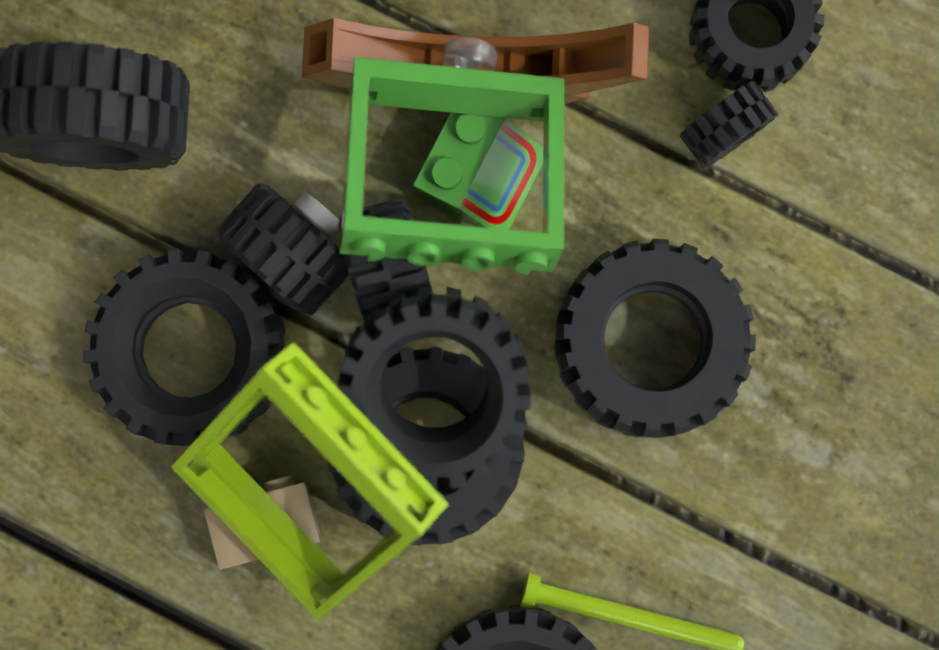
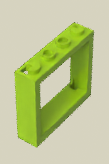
M294 342L256 374L171 466L185 483L318 621L422 535L448 506V503ZM266 395L394 528L343 573L220 445Z

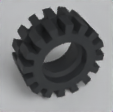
M753 81L740 87L733 94H729L720 103L712 106L705 114L700 115L695 119V122L688 125L680 133V138L704 169L728 155L732 150L737 149L745 141L751 139L779 114L756 82Z

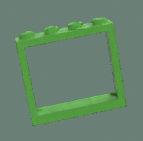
M355 57L349 91L340 253L368 256L367 261H377L384 257L407 259L410 263L419 266H431L438 262L462 264L463 267L475 271L501 267L516 269L517 272L529 275L531 270L553 272L564 250V78ZM368 104L543 122V233L363 217Z

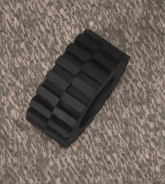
M432 286L418 287L417 296L406 298L404 291L390 297L387 307L381 309L377 305L367 314L364 325L362 327L357 326L352 334L348 349L345 351L337 388L436 491L437 478L449 477L451 489L466 486V472L474 469L479 479H482L493 472L492 459L496 455L504 462L514 451L512 438L514 435L522 438L527 426L525 412L530 410L531 406L529 373L523 346L518 335L515 334L513 336L510 331L509 321L500 311L496 315L489 311L487 301L476 295L472 302L463 299L461 289L447 287L446 295L433 294ZM431 337L450 339L468 348L483 365L488 379L484 397L473 413L456 424L438 428L414 424L398 414L389 403L382 383V373L385 366L400 348L415 340Z

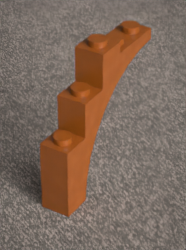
M331 18L304 27L302 78L350 88L354 58L361 57L564 78V104L589 99V92L646 80L648 72L649 27L637 23H629L605 29L569 34L483 37L411 32Z

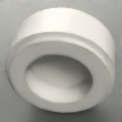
M304 191L293 204L294 208L327 237H332L339 229V219L314 197Z

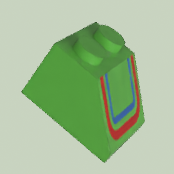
M450 113L413 184L415 196L476 227L510 230L543 166V146L506 118Z

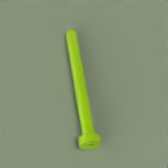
M528 572L520 600V607L533 609L535 603L714 650H743L744 639L738 634L540 583L541 575Z

